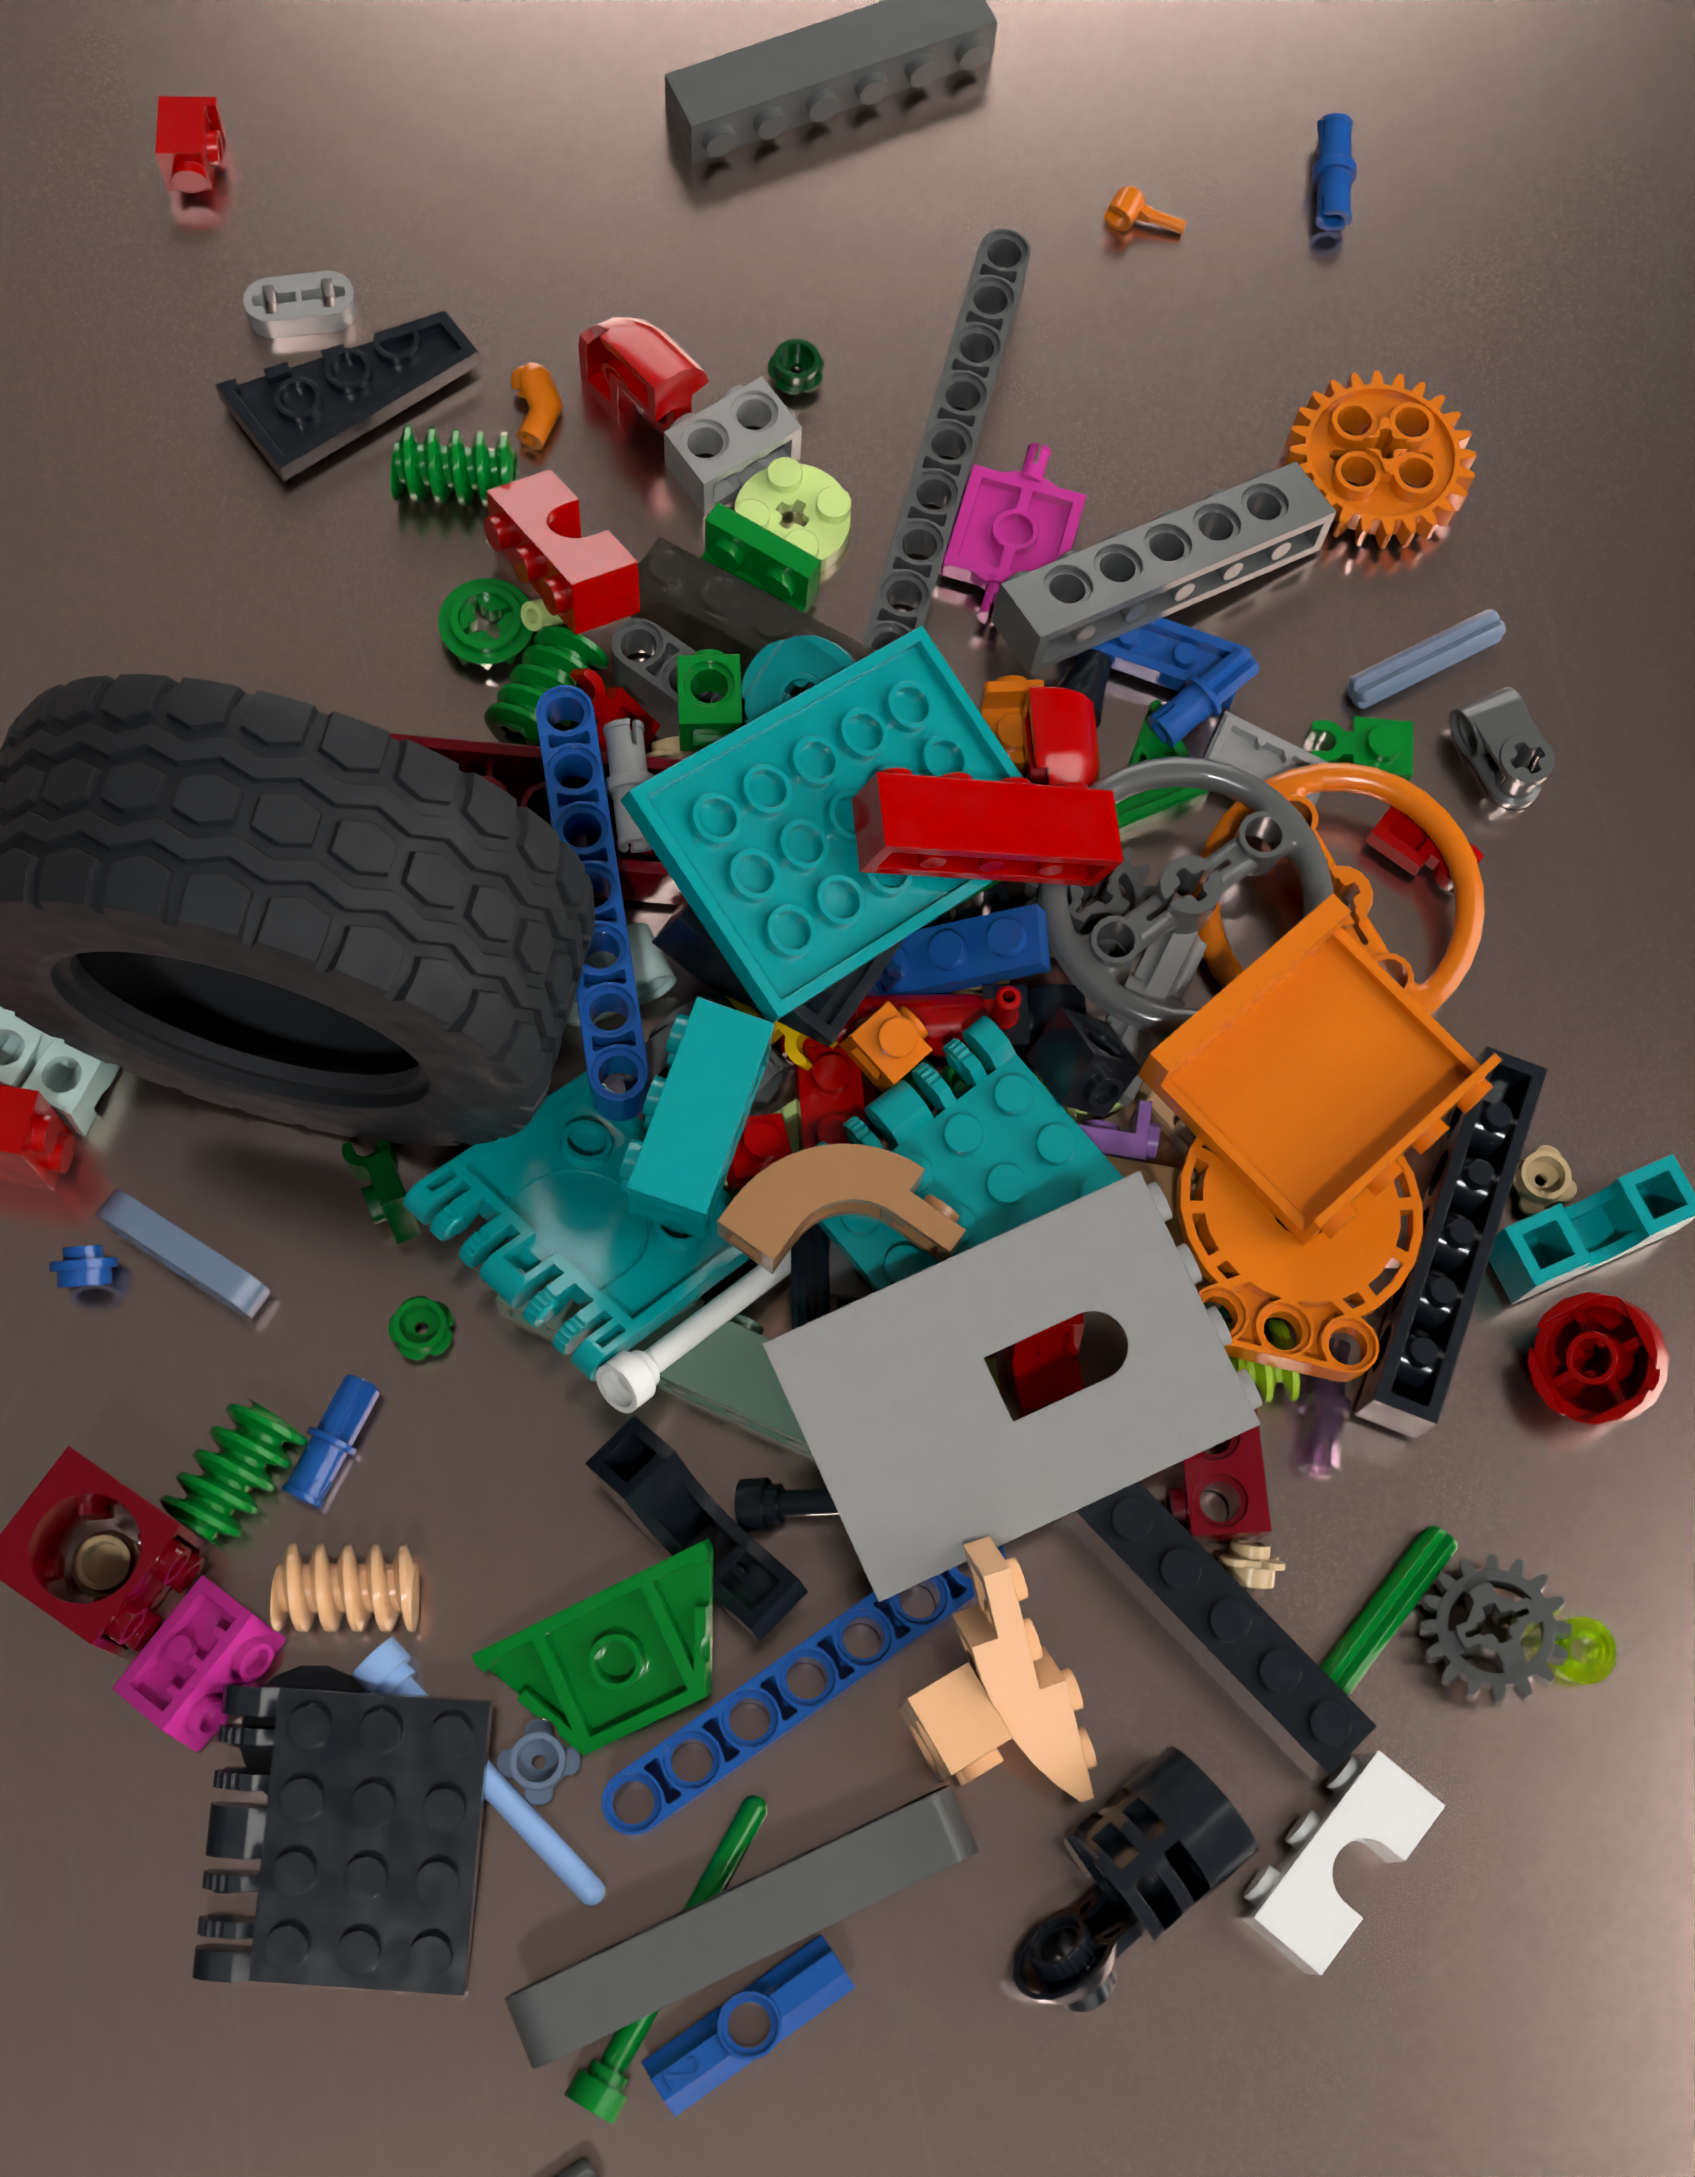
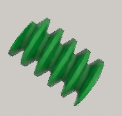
M405 424L400 440L394 444L390 469V491L394 501L402 498L407 485L411 500L415 503H422L431 487L436 503L445 505L449 501L453 489H455L459 504L469 507L478 490L483 506L488 508L486 490L518 480L516 450H512L507 432L500 433L495 449L488 448L483 430H477L471 447L464 446L459 428H453L447 445H441L435 426H429L424 442L417 443L412 425Z
M543 626L534 636V645L529 646L523 653L522 664L517 665L509 675L510 684L503 685L497 693V703H492L485 711L484 720L489 731L500 743L538 746L539 734L536 706L541 695L550 688L559 685L580 687L569 675L573 669L590 668L604 671L610 664L609 657L593 641L581 634L575 635L570 629L565 627ZM562 720L555 725L567 728L572 724L573 720Z
M250 1399L248 1400L252 1404L251 1407L230 1403L225 1408L228 1417L236 1426L234 1430L220 1426H212L210 1429V1437L220 1449L218 1453L196 1449L192 1454L203 1474L200 1476L179 1472L176 1476L177 1482L187 1495L185 1499L163 1495L159 1500L166 1513L223 1551L224 1549L216 1539L218 1534L238 1538L243 1534L242 1528L232 1515L234 1511L237 1510L256 1515L260 1510L249 1493L251 1487L271 1492L275 1489L276 1485L266 1472V1466L269 1464L289 1469L292 1465V1462L281 1448L283 1442L305 1446L308 1442V1439L293 1426Z

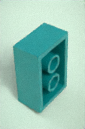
M700 997L696 998L690 1016L678 1013L665 1050L669 1052L665 1067L670 1069L667 1079L655 1075L644 1103L642 1114L646 1115L643 1129L647 1130L644 1141L631 1139L619 1172V1177L623 1178L620 1191L627 1193L628 1214L704 1240L770 1057L775 1023Z

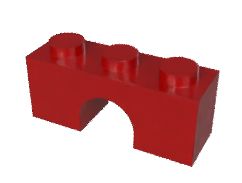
M551 469L486 490L489 516L484 518L483 524L490 546L495 552L501 551L513 564L518 578L524 584L530 583L541 596L547 611L552 616L558 615L575 635L641 612L638 561L609 530L582 538L579 499Z

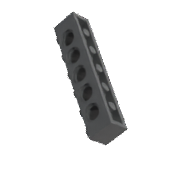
M1297 462L1274 471L1267 469L1256 474L1248 482L1226 491L1224 489L1215 490L1202 501L1178 511L1176 509L1167 510L1153 521L1137 528L1118 530L1105 541L1084 550H1070L1062 554L1055 562L1030 572L1024 570L1013 574L1000 586L991 622L1030 675L1149 624L1161 617L1163 618L1319 551L1334 519L1336 510Z

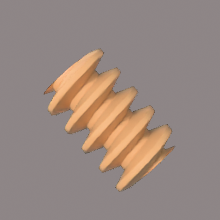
M289 1543L282 1563L276 1565L272 1580L270 1602L272 1629L275 1632H280L284 1628L290 1614L295 1630L308 1632L318 1613L323 1630L335 1632L346 1613L351 1630L363 1632L367 1628L372 1613H374L379 1630L391 1632L401 1612L407 1630L415 1632L420 1602L418 1565L412 1562L407 1544H399L393 1562L385 1563L379 1543H372L365 1563H357L352 1544L344 1543L338 1562L330 1563L324 1543H317L310 1562L302 1563L296 1543Z

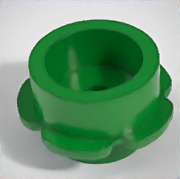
M415 1296L404 1301L396 1313L391 1316L388 1325L389 1337L393 1342L398 1343V1351L404 1357L417 1361L424 1360L427 1355L438 1356L449 1347L453 1339L450 1327L453 1325L454 1319L450 1309L440 1301L435 1302L426 1296ZM420 1323L428 1325V1330L424 1334L416 1332V1326Z

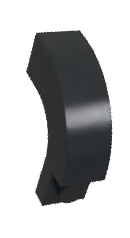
M633 1416L585 1463L615 1502L667 1558L704 1540L710 1539L714 1548L713 1603L725 1615L730 1614L759 1642L808 1593V1590L797 1576L746 1533L716 1503L692 1475L676 1451L637 1417Z

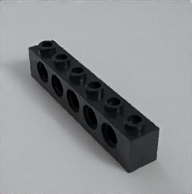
M1488 1046L1475 1060L1482 1065L1494 1053L1502 1059L1486 1077L1494 1087L1466 1114L1457 1106L1452 1110L1448 1123L1450 1128L1445 1132L1422 1203L1423 1235L1416 1262L1401 1287L1392 1296L1379 1337V1353L1376 1362L1369 1368L1354 1414L1415 1439L1438 1424L1548 1070Z

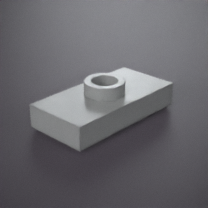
M1225 711L1219 718L1202 755L1204 759L1232 765L1258 777L1262 781L1293 768L1328 763L1228 711ZM1321 792L1307 795L1306 798L1316 805Z

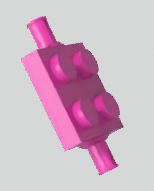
M1031 443L1027 446V453L1021 472H1001L973 465L941 575L975 584L985 589L980 610L977 613L978 620L984 624L987 623L992 604L996 605L1001 584L1010 576L1024 570L1030 572L1055 562L1062 554L1072 550L1087 495L1059 488L1046 478H1043L1048 460L1051 457L1050 448L1044 444L1042 445L1037 463H1034L1039 443Z

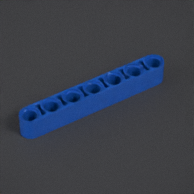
M559 685L550 688L542 694L536 706L537 727L551 825L559 834V841L568 843L574 836L580 834H590L598 839L594 845L587 848H577L569 844L583 863L585 874L589 875L593 885V892L600 893L608 898L604 904L595 907V927L586 958L599 951L611 953L617 958L614 964L604 969L593 968L584 962L576 990L590 1096L594 1108L603 1117L612 1121H627L635 1118L643 1111L649 1091V1071L594 707L590 697L583 690L570 685ZM562 720H573L580 723L578 727L569 731H560L552 727ZM573 776L583 777L589 781L584 787L578 789H568L561 785V782L566 778ZM606 1012H617L627 1019L623 1026L612 1031L602 1030L593 1023L600 1014ZM615 1073H626L637 1081L632 1089L624 1093H612L606 1090L602 1083L608 1076Z
M1001 1545L997 1548L1006 1560L1005 1549ZM956 1566L919 1583V1585L931 1591L935 1599L934 1613L926 1618L909 1616L901 1607L899 1593L878 1602L875 1593L872 1592L617 1773L606 1784L602 1794V1812L606 1821L615 1831L627 1837H642L653 1832L952 1617L953 1613L959 1612L974 1601L976 1595L972 1579L964 1576ZM856 1623H865L872 1626L880 1637L881 1647L879 1652L870 1658L860 1659L853 1656L844 1645V1631ZM799 1663L816 1665L825 1677L824 1691L813 1699H802L795 1696L787 1685L788 1671ZM753 1702L760 1705L767 1712L769 1728L762 1737L756 1740H744L732 1731L729 1718L732 1711L738 1705ZM687 1743L703 1745L710 1752L713 1759L710 1772L697 1782H687L680 1779L672 1769V1759L675 1752ZM629 1784L646 1786L654 1796V1808L651 1815L645 1821L638 1824L622 1822L614 1810V1801L617 1793Z

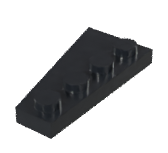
M444 310L376 332L373 335V341L353 348H345L342 343L321 350L322 358L291 368L287 362L263 369L265 373L263 377L239 385L234 378L215 386L221 401L285 482L479 366L480 360L478 350Z

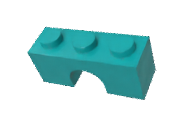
M1671 1154L1617 1178L1607 1187L1575 1204L1564 1208L1562 1203L1505 1227L1495 1237L1489 1262L1513 1305L1678 1231L1695 1219V1192L1674 1154Z

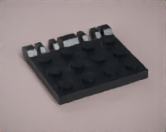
M224 1683L221 1713L257 1717L276 1716L275 1726L220 1724L218 1742L226 1743L228 1746L233 1747L273 1745L271 1770H248L246 1767L227 1766L224 1769L215 1770L213 1787L238 1791H268L267 1804L237 1801L211 1802L205 1855L227 1859H261L260 1871L222 1868L204 1870L202 1888L220 1894L258 1892L255 1916H242L225 1912H213L208 1915L199 1916L197 1935L234 1940L253 1938L252 1946L217 1943L195 1946L192 1977L197 1980L228 1983L256 1981L464 1996L468 1985L493 1700L256 1683Z

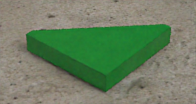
M1160 699L1150 703L1127 766L1149 759L1173 756L1190 757L1182 740L1170 748L1167 743L1161 742L1150 728L1147 718L1163 706ZM1168 787L1152 789L1130 796L1115 804L1119 834H1125L1206 800L1209 791L1198 788Z

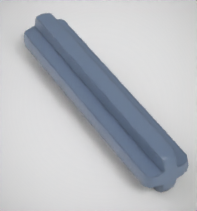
M1486 609L1351 676L1349 683L1346 685L1347 695L1352 699L1355 707L1359 709L1372 706L1500 642L1502 635L1506 632L1505 623L1500 619L1497 611Z

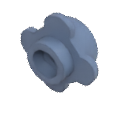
M543 1719L529 1722L525 1727V1736L520 1738L512 1749H504L497 1759L499 1772L506 1778H514L525 1789L526 1800L533 1805H544L550 1802L553 1798V1788L565 1776L576 1774L581 1765L579 1752L573 1747H565L553 1735L552 1725ZM541 1755L545 1758L546 1764L543 1768L536 1769L533 1767L532 1761L535 1756Z

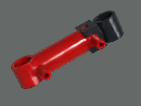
M983 984L979 994L866 995L838 1035L837 1041L838 1044L841 1043L886 1001H889L897 1010L901 1006L909 1009L926 1028L928 1035L923 1040L932 1049L926 1057H945L942 1047L954 1038L959 1039L968 1047L963 1039L962 1031L982 1016H986L1010 1040L1016 1054L1024 1062L1026 1054L1060 1007L1087 1015L1086 996L1075 985L1047 984L1034 987L1028 991L1027 984ZM782 1035L779 1038L780 1054L790 1065H794L785 1051V1036ZM809 1037L802 1045V1048L830 1047Z

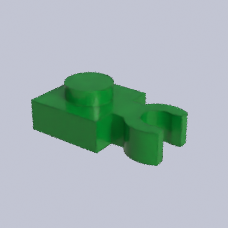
M1354 716L1348 726V731H1343L1338 724L1329 720L1314 721L1307 731V739L1321 740L1329 746V751L1311 750L1310 752L1328 763H1352L1375 767L1402 777L1407 781H1410L1413 777V721Z

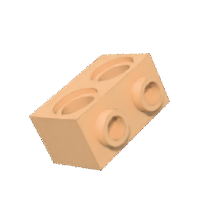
M969 1662L907 1698L898 1709L939 1783L955 1774L962 1786L1004 1761L997 1747L1013 1738Z

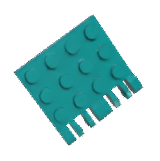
M982 1016L962 1031L963 1039L968 1047L956 1038L942 1047L949 1065L971 1088L959 1099L956 1100L948 1084L928 1063L925 1064L923 1062L911 1071L917 1086L939 1111L940 1114L935 1118L923 1099L902 1079L865 1107L869 1120L894 1149L891 1152L910 1159L925 1168L921 1184L914 1194L922 1200L927 1194L935 1196L949 1205L959 1215L957 1224L966 1231L960 1245L951 1257L1124 1178L1019 1058L1005 1034L986 1016ZM982 1064L991 1074L987 1076ZM853 1116L842 1125V1129L850 1144L884 1149L878 1138L858 1117ZM822 1140L815 1147L828 1144ZM839 1215L817 1223L874 1292L940 1263L895 1230L873 1218L860 1215Z
M586 1071L546 1097L544 1103L528 1125H525L515 1135L507 1138L499 1137L497 1141L475 1144L418 1181L406 1194L403 1206L423 1225L431 1224L429 1226L431 1228L430 1231L442 1242L444 1240L448 1241L454 1235L467 1229L478 1214L486 1219L488 1223L464 1241L458 1253L460 1255L459 1258L471 1269L483 1263L479 1271V1277L512 1308H519L528 1302L522 1317L534 1328L546 1324L547 1321L557 1316L571 1299L574 1300L582 1309L573 1318H569L568 1321L563 1323L554 1335L552 1345L565 1356L566 1354L570 1355L574 1351L571 1363L590 1381H596V1372L600 1366L619 1352L629 1351L750 1258L718 1236L717 1220L734 1199L723 1188L704 1240L628 1214L627 1193L620 1191L623 1178L619 1177V1172L631 1139L644 1141L647 1130L643 1129V1124L636 1117L627 1121H612L603 1117L594 1108L591 1100ZM602 1083V1086H603L606 1090H608V1091L614 1093V1092H613L612 1090H610L604 1083ZM551 1279L553 1282H551L550 1284H548V1285L544 1288V1286H545V1285L548 1283V1281Z

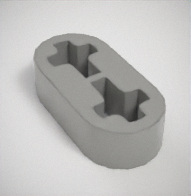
M318 271L262 278L249 285L243 297V304L250 327L258 335L265 338L278 339L337 332L351 325L357 316L358 307L351 281L345 275L336 271ZM335 296V306L324 307V297ZM278 302L276 313H265L267 303Z

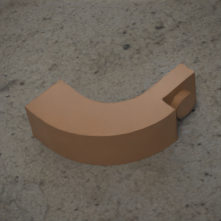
M860 1144L821 1145L790 1154L772 1163L759 1172L740 1190L717 1220L719 1237L772 1274L803 1233L815 1224L839 1215H860L878 1220L939 1262L951 1258L960 1245L966 1230L957 1224L959 1215L945 1202L929 1194L922 1200L914 1194L921 1184L925 1168L894 1152Z

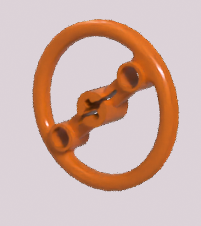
M1318 763L1293 768L1266 779L1264 782L1280 792L1302 814L1317 836L1328 862L1333 893L1340 900L1346 898L1349 902L1348 908L1351 910V913L1341 927L1385 971L1393 974L1398 984L1430 1015L1433 1014L1457 989L1471 967L1481 940L1485 915L1484 888L1477 859L1464 832L1448 811L1427 792L1402 777L1375 767L1352 763ZM1320 792H1347L1368 796L1387 803L1411 818L1427 833L1439 849L1449 870L1454 889L1455 919L1452 937L1445 955L1432 976L1424 984H1418L1414 981L1412 967L1405 958L1388 951L1367 916L1373 904V890L1370 881L1362 872L1350 866H1337L1316 831L1319 815L1315 805L1306 798L1307 795ZM1236 801L1225 812L1208 837L1201 857L1207 858L1231 841L1241 822L1248 815L1252 814L1253 811ZM1288 857L1289 861L1291 862L1292 866L1294 867L1295 871L1300 877L1294 860ZM1201 889L1192 894V896L1195 899L1197 898ZM1219 900L1209 921L1198 931V935L1207 944L1203 953L1205 962L1215 980L1224 989L1244 969L1235 958L1226 939Z

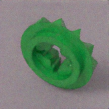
M480 578L463 583L446 597L439 611L438 628L445 649L455 654L463 666L471 662L480 664L488 671L493 664L504 661L512 665L516 655L524 648L527 649L530 646L531 637L534 632L528 630L521 619L522 605L528 602L529 599L519 588L500 579ZM478 609L480 614L486 616L491 622L501 619L497 622L499 638L495 639L493 636H489L484 630L474 633L478 629L475 610Z

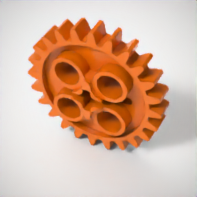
M1379 370L1374 371L1369 384H1364L1356 372L1350 374L1345 388L1335 379L1330 380L1325 394L1314 391L1311 394L1307 407H1300L1285 444L1289 447V450L1284 460V466L1297 462L1336 510L1333 519L1336 521L1333 536L1339 537L1347 528L1355 530V543L1358 546L1362 545L1367 534L1375 535L1380 549L1386 548L1391 535L1394 534L1404 547L1409 546L1416 532L1424 539H1429L1437 525L1445 528L1449 524L1454 512L1460 510L1468 495L1467 490L1475 477V473L1469 469L1476 458V452L1465 449L1472 435L1471 431L1454 430L1461 417V413L1456 411L1443 414L1440 411L1446 398L1443 394L1428 401L1423 397L1426 383L1420 382L1410 391L1404 388V375L1400 373L1395 377L1392 385L1384 384ZM1344 431L1351 432V433L1354 434V435H1350V434H1348V433H1346V432H1344ZM1347 481L1354 482V483H1356L1357 485H1359L1360 487H1358V486H1353V485H1351L1350 483H1348ZM1405 483H1410V484H1412L1413 486H1415L1416 488L1410 487V486H1408V485L1405 484Z

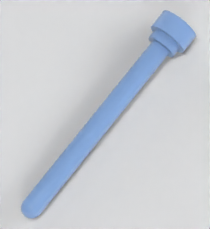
M390 1637L378 1646L351 1675L365 1691L429 1696L412 1678L416 1673L408 1664L412 1656L394 1637ZM488 1760L485 1799L583 1904L593 1906L600 1903L605 1895L603 1882Z

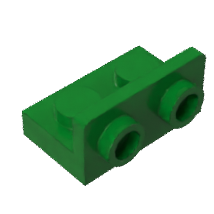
M717 502L705 519V551L689 572L688 583L693 588L777 636L787 639L818 597L821 560Z

